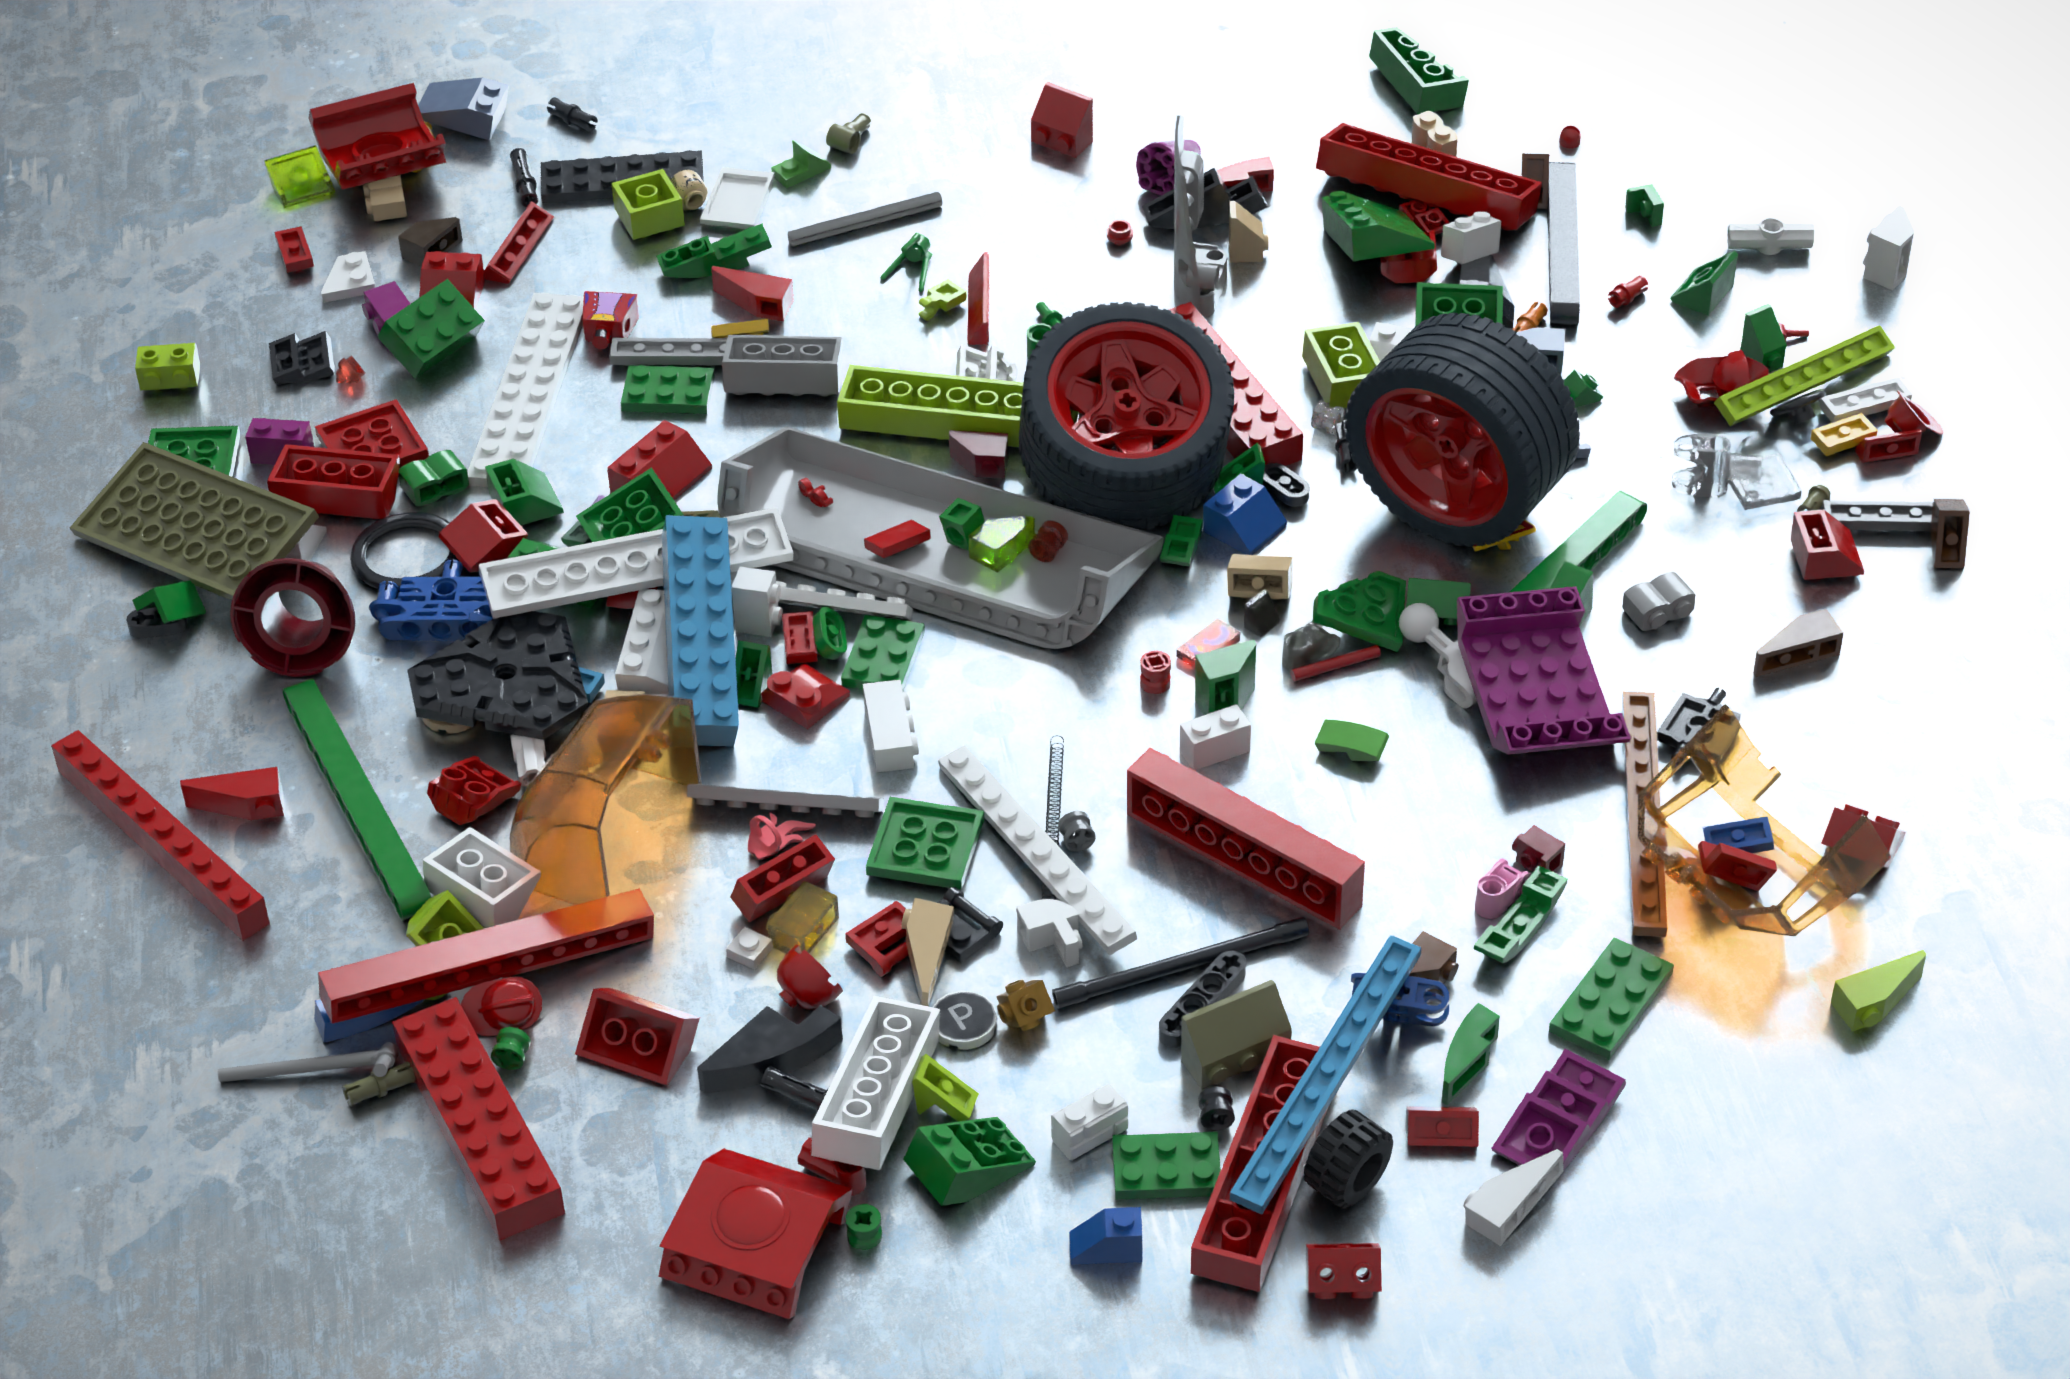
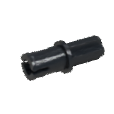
M1345 420L1335 425L1337 436L1335 449L1339 453L1341 470L1346 472V463H1348L1349 472H1354L1357 470V465L1353 462L1352 452L1348 448L1349 441L1346 440L1345 432L1347 430L1345 429Z

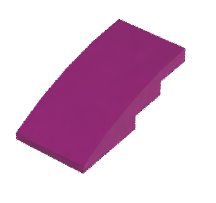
M1564 1049L1551 1071L1546 1070L1532 1093L1527 1092L1491 1147L1492 1151L1518 1165H1522L1558 1149L1563 1152L1564 1171L1608 1114L1625 1088L1626 1079Z

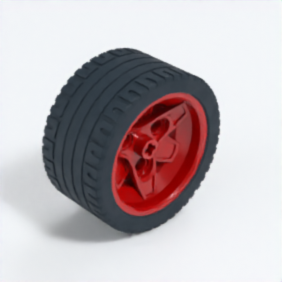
M1110 302L1108 305L1103 303L1098 304L1097 307L1090 306L1084 308V311H1076L1072 313V316L1063 318L1061 323H1056L1051 327V331H1047L1043 335L1042 340L1038 341L1030 355L1024 374L1019 427V451L1028 478H1031L1033 486L1038 488V493L1043 498L1045 497L1049 504L1141 530L1145 528L1149 530L1154 529V526L1161 527L1167 525L1169 521L1172 523L1174 515L1185 516L1190 513L1191 509L1194 510L1200 504V501H1204L1208 496V492L1210 493L1220 476V471H1222L1234 407V383L1230 367L1227 365L1224 355L1221 354L1220 348L1217 344L1214 345V341L1209 335H1205V331L1199 326H1194L1195 323L1189 319H1183V316L1180 314H1173L1171 310L1165 308L1163 310L1159 309V306L1151 304L1147 306L1145 303L1139 302L1137 304H1132V302L1120 304L1119 302ZM1070 410L1078 411L1083 415L1075 424ZM1164 439L1169 440L1160 448L1153 450V445L1161 443ZM1114 445L1119 452L1111 450Z
M1465 313L1433 316L1415 326L1352 392L1345 414V429L1347 430L1345 433L1346 440L1349 441V451L1352 452L1351 457L1357 465L1356 468L1359 474H1362L1363 481L1366 485H1369L1370 491L1374 496L1377 495L1378 500L1383 505H1386L1393 515L1396 514L1398 519L1404 523L1407 522L1414 530L1418 529L1425 535H1430L1437 540H1443L1444 543L1473 547L1474 545H1490L1512 534L1572 467L1579 450L1580 423L1577 420V409L1574 408L1575 402L1573 397H1570L1571 392L1568 386L1564 385V379L1556 372L1555 366L1547 361L1548 358L1538 351L1535 345L1528 343L1525 337L1517 335L1516 331L1511 328H1505V325L1499 322L1494 323L1491 319H1482L1481 316H1470Z

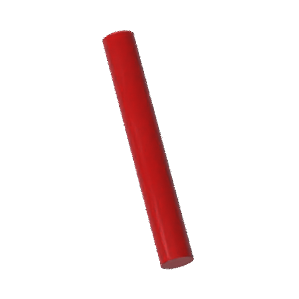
M1378 645L1292 669L1290 670L1291 678L1294 682L1380 657L1381 652Z

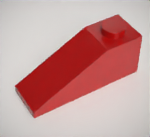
M278 767L180 780L185 805L188 808L251 821L284 816L283 790Z

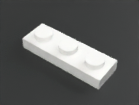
M1896 377L1825 396L1820 399L1819 407L1833 423L1860 413L1866 416L1888 410L1899 397L1897 390L1910 400H1912L1913 394L1900 378Z

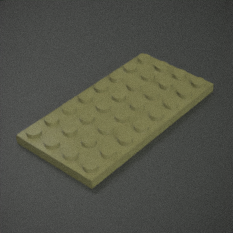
M143 442L69 528L75 536L183 581L190 580L195 586L232 600L238 585L251 570L265 562L285 558L319 516L313 508Z

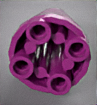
M1184 139L1183 150L1201 155V148L1196 141ZM1175 140L1152 142L1137 152L1136 170L1139 177L1138 184L1142 189L1149 190L1158 195H1163L1174 189Z

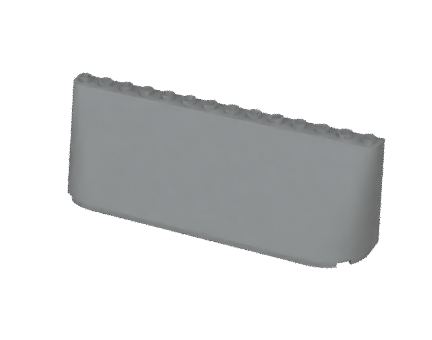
M784 427L723 460L720 467L717 505L721 518L778 508L793 550V561L772 565L856 591L872 594L886 600L887 597L905 599V604L912 608L1044 648L1069 647L1089 636L1159 557L1162 548L1163 537L790 427ZM807 477L812 483L813 489L824 485V492L828 498L831 497L833 499V503L827 507L816 506L808 497H805L800 492L798 481ZM957 498L981 506L989 533L971 551L947 542L939 518ZM911 519L930 529L931 539L884 559L867 550L864 546V538Z

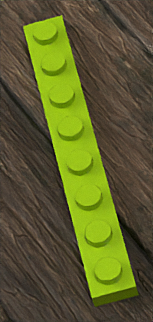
M1878 325L1720 396L1714 404L1728 424L1732 426L1890 354L1896 347L1883 328Z

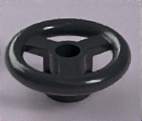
M1818 389L1774 406L1770 409L1769 413L1773 417L1789 413L1793 425L1799 424L1815 417L1810 404L1825 397L1826 393L1823 389Z

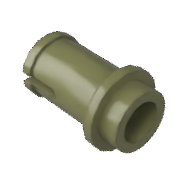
M1822 484L1812 486L1808 490L1807 498L1798 506L1797 512L1804 511L1805 509L1807 511L1820 510L1823 506V500H1831L1829 488Z

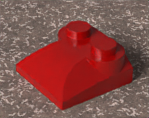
M804 663L790 672L779 671L772 674L768 678L767 688L761 692L762 702L808 730L850 696V691Z

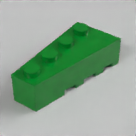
M1398 27L1373 31L1369 51L1370 60L1417 114L1464 107L1469 85L1468 78L1464 75L1456 76L1453 73V67L1448 64L1441 65L1435 60V54L1431 51L1419 49V43Z

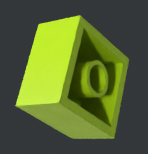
M663 169L611 183L614 209L633 240L685 225L682 198Z

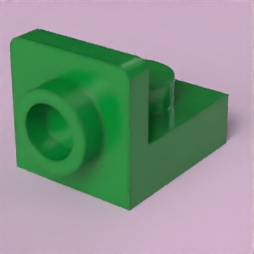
M1653 184L1632 187L1626 190L1625 210L1627 213L1641 211L1642 216L1647 218L1652 227L1662 225L1664 202Z

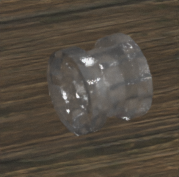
M1319 401L1311 417V427L1318 430L1324 428L1327 433L1335 435V425L1344 420V408L1340 406L1331 407L1328 402Z

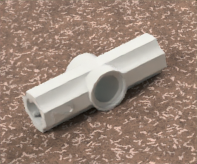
M1770 217L1761 220L1760 224H1729L1727 227L1728 249H1757L1765 255H1775L1781 249H1802L1814 246L1813 224H1784L1781 220Z
M512 734L511 742L514 761L517 763L518 779L522 783L521 786H525L529 790L541 788V785L547 782L544 740Z

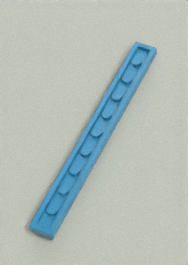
M1389 935L1230 1191L1231 1201L1259 1214H1263L1420 958L1421 947Z

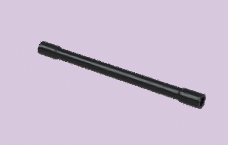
M1299 917L1276 924L1271 928L1103 977L1072 983L1052 989L1053 1001L1056 1008L1060 1009L1086 1001L1091 997L1211 963L1225 951H1237L1242 954L1272 944L1296 940L1309 936V926L1304 917Z

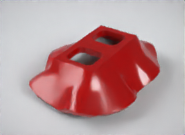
M1728 356L1693 359L1679 368L1673 379L1683 385L1688 398L1697 404L1698 407L1716 406L1714 402L1720 396L1729 393V391L1716 386L1712 380V374L1716 364L1719 365ZM1746 357L1750 383L1769 375V370L1765 365ZM1715 391L1718 398L1706 397L1702 399L1700 392Z

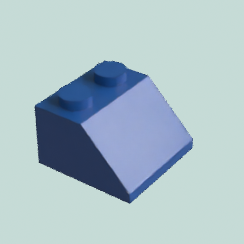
M1239 474L1203 504V532L1245 555H1253L1287 526L1286 518L1265 486L1242 474Z

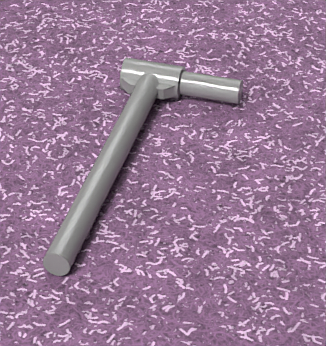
M387 1042L382 1045L380 1050L220 1068L218 1069L219 1082L374 1064L373 1073L377 1077H383L388 1069L394 1065L399 1055V1048L396 1044Z

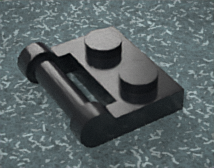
M956 887L950 888L945 893L943 899L937 902L953 906L954 909L957 908L982 927L977 931L957 915H953V925L945 952L960 963L994 939L1002 931L1003 922L984 913L964 898V893Z

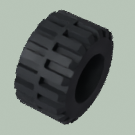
M1352 1109L1342 1113L1322 1131L1312 1146L1304 1167V1181L1341 1208L1353 1206L1373 1189L1383 1175L1393 1151L1394 1140L1392 1139V1134L1357 1110Z

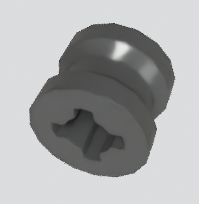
M1075 810L1060 818L1058 828L1062 836H1064V843L1068 850L1074 852L1084 851L1094 844L1096 833L1091 826L1090 818L1086 812Z

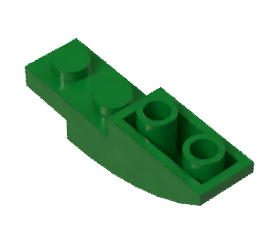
M761 223L731 236L723 237L713 243L710 242L707 235L677 248L669 249L664 253L656 255L664 276L699 278L712 276V266L734 270L750 266L747 257L770 249L772 245L764 225Z

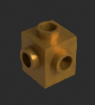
M1023 979L1011 982L1004 986L1006 992L996 996L999 1003L997 1005V1012L1002 1022L1007 1024L1008 1027H1021L1022 1031L1040 1025V1018L1055 1012L1043 980H1030L1025 983Z

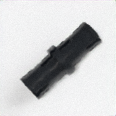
M553 97L548 102V104L555 107L547 106L548 113L562 118L565 123L569 125L575 124L588 132H592L597 125L590 123V121L598 123L597 117L582 111L580 106L576 104L569 105L556 97Z

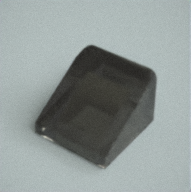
M1264 589L1244 605V628L1262 637L1279 624V615L1267 590Z

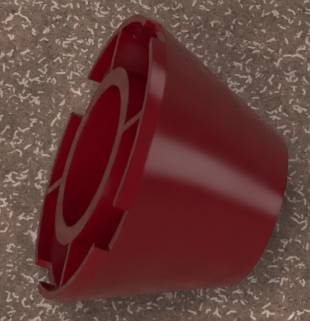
M282 558L271 560L255 567L238 585L232 598L230 610L231 624L235 637L251 654L250 658L262 667L286 676L302 677L323 672L324 669L338 662L343 657L352 642L355 632V611L348 592L329 568L314 561ZM297 590L307 594L320 607L323 619L308 621L295 617L283 606L279 597V591Z

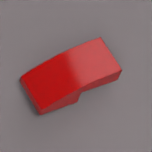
M1415 199L1399 205V210L1404 212L1423 232L1435 231V235L1443 233V225L1450 223L1439 208L1432 209L1423 201Z

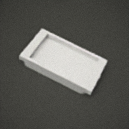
M722 167L701 215L700 223L747 229L758 225L773 187L774 172Z

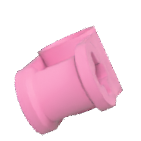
M1500 858L1478 880L1475 898L1476 913L1486 919L1500 917L1521 896L1523 884L1530 877L1531 873L1527 871L1520 872L1511 867L1506 859Z

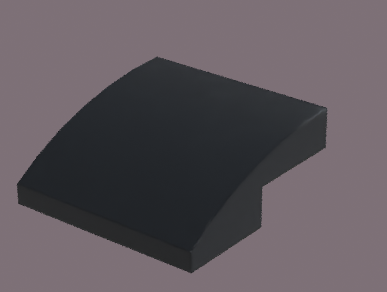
M326 331L301 341L293 333L269 343L272 378L275 383L313 381L335 374L331 338Z

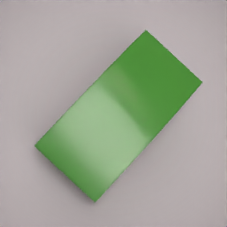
M1325 719L1314 744L1318 751L1347 752L1351 760L1379 761L1388 742L1389 735L1387 732L1367 725L1343 720Z

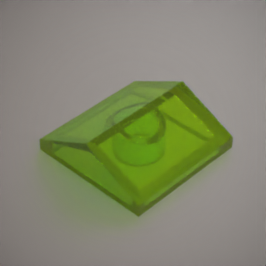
M316 145L264 160L274 193L283 208L335 193V188Z

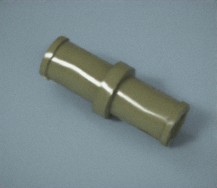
M407 1061L388 1069L383 1077H377L371 1072L369 1077L343 1085L342 1090L345 1099L348 1100V1105L353 1106L358 1102L377 1095L381 1098L387 1096V1092L414 1083L415 1075L412 1067L409 1068L410 1063Z

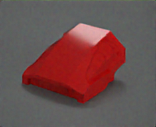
M1435 231L1424 232L1435 243V249L1380 257L1381 274L1395 283L1424 282L1438 270Z
M473 756L442 769L441 775L429 782L427 794L438 813L458 825L475 821L477 817L493 810L506 799L515 796L521 790L522 783L512 780L480 761L479 757Z

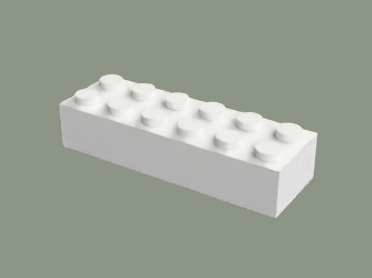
M878 996L873 997L812 1122L811 1156L864 1168L881 1169L914 1096L912 1080L921 1057L924 1054L932 1057L938 1044L940 1009Z

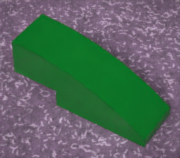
M1479 1002L1461 1022L1448 1049L1442 1090V1103L1445 1105L1452 1102L1489 1065L1490 1046L1498 1038L1500 1015Z

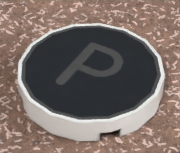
M960 990L946 994L938 999L932 1007L940 1009L939 1042L949 1047V1044L958 1046V1049L962 1050L980 1047L994 1035V1030L998 1023V1013L994 1003L985 995L975 991Z

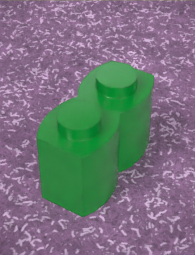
M442 450L430 455L425 460L410 462L398 471L400 487L416 506L431 504L442 496L453 495L469 486L467 469L451 450Z

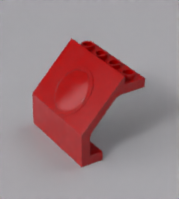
M414 82L310 109L308 119L320 154L342 190L446 163L443 153L446 143L443 134H438L435 140L424 123L416 100L417 91Z
M723 1148L702 1161L659 1246L664 1248L658 1277L791 1319L796 1313L805 1268L827 1223L831 1222L841 1226L846 1222L845 1217L849 1210L853 1189Z

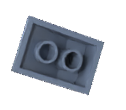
M484 77L429 83L418 106L425 122L490 141L505 111L509 85Z

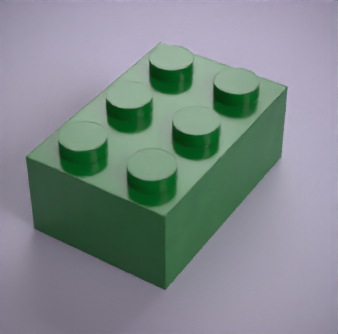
M446 279L386 320L377 337L416 379L475 338L485 320L455 286Z

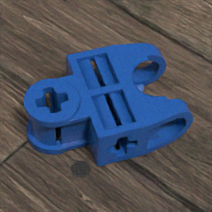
M1366 973L1351 974V982L1353 983L1352 995ZM1408 976L1383 1016V1020L1413 1025L1439 1026L1447 1020L1450 1013L1449 991L1439 981ZM1438 989L1443 993L1444 997L1428 990ZM1433 1001L1439 1002L1440 1004L1433 1006L1428 1005L1427 1003ZM1444 1011L1438 1018H1430L1426 1015Z

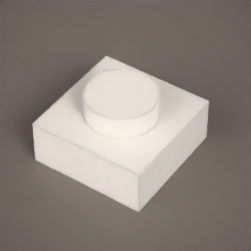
M744 927L727 946L726 954L728 958L755 970L773 949V941L771 938Z

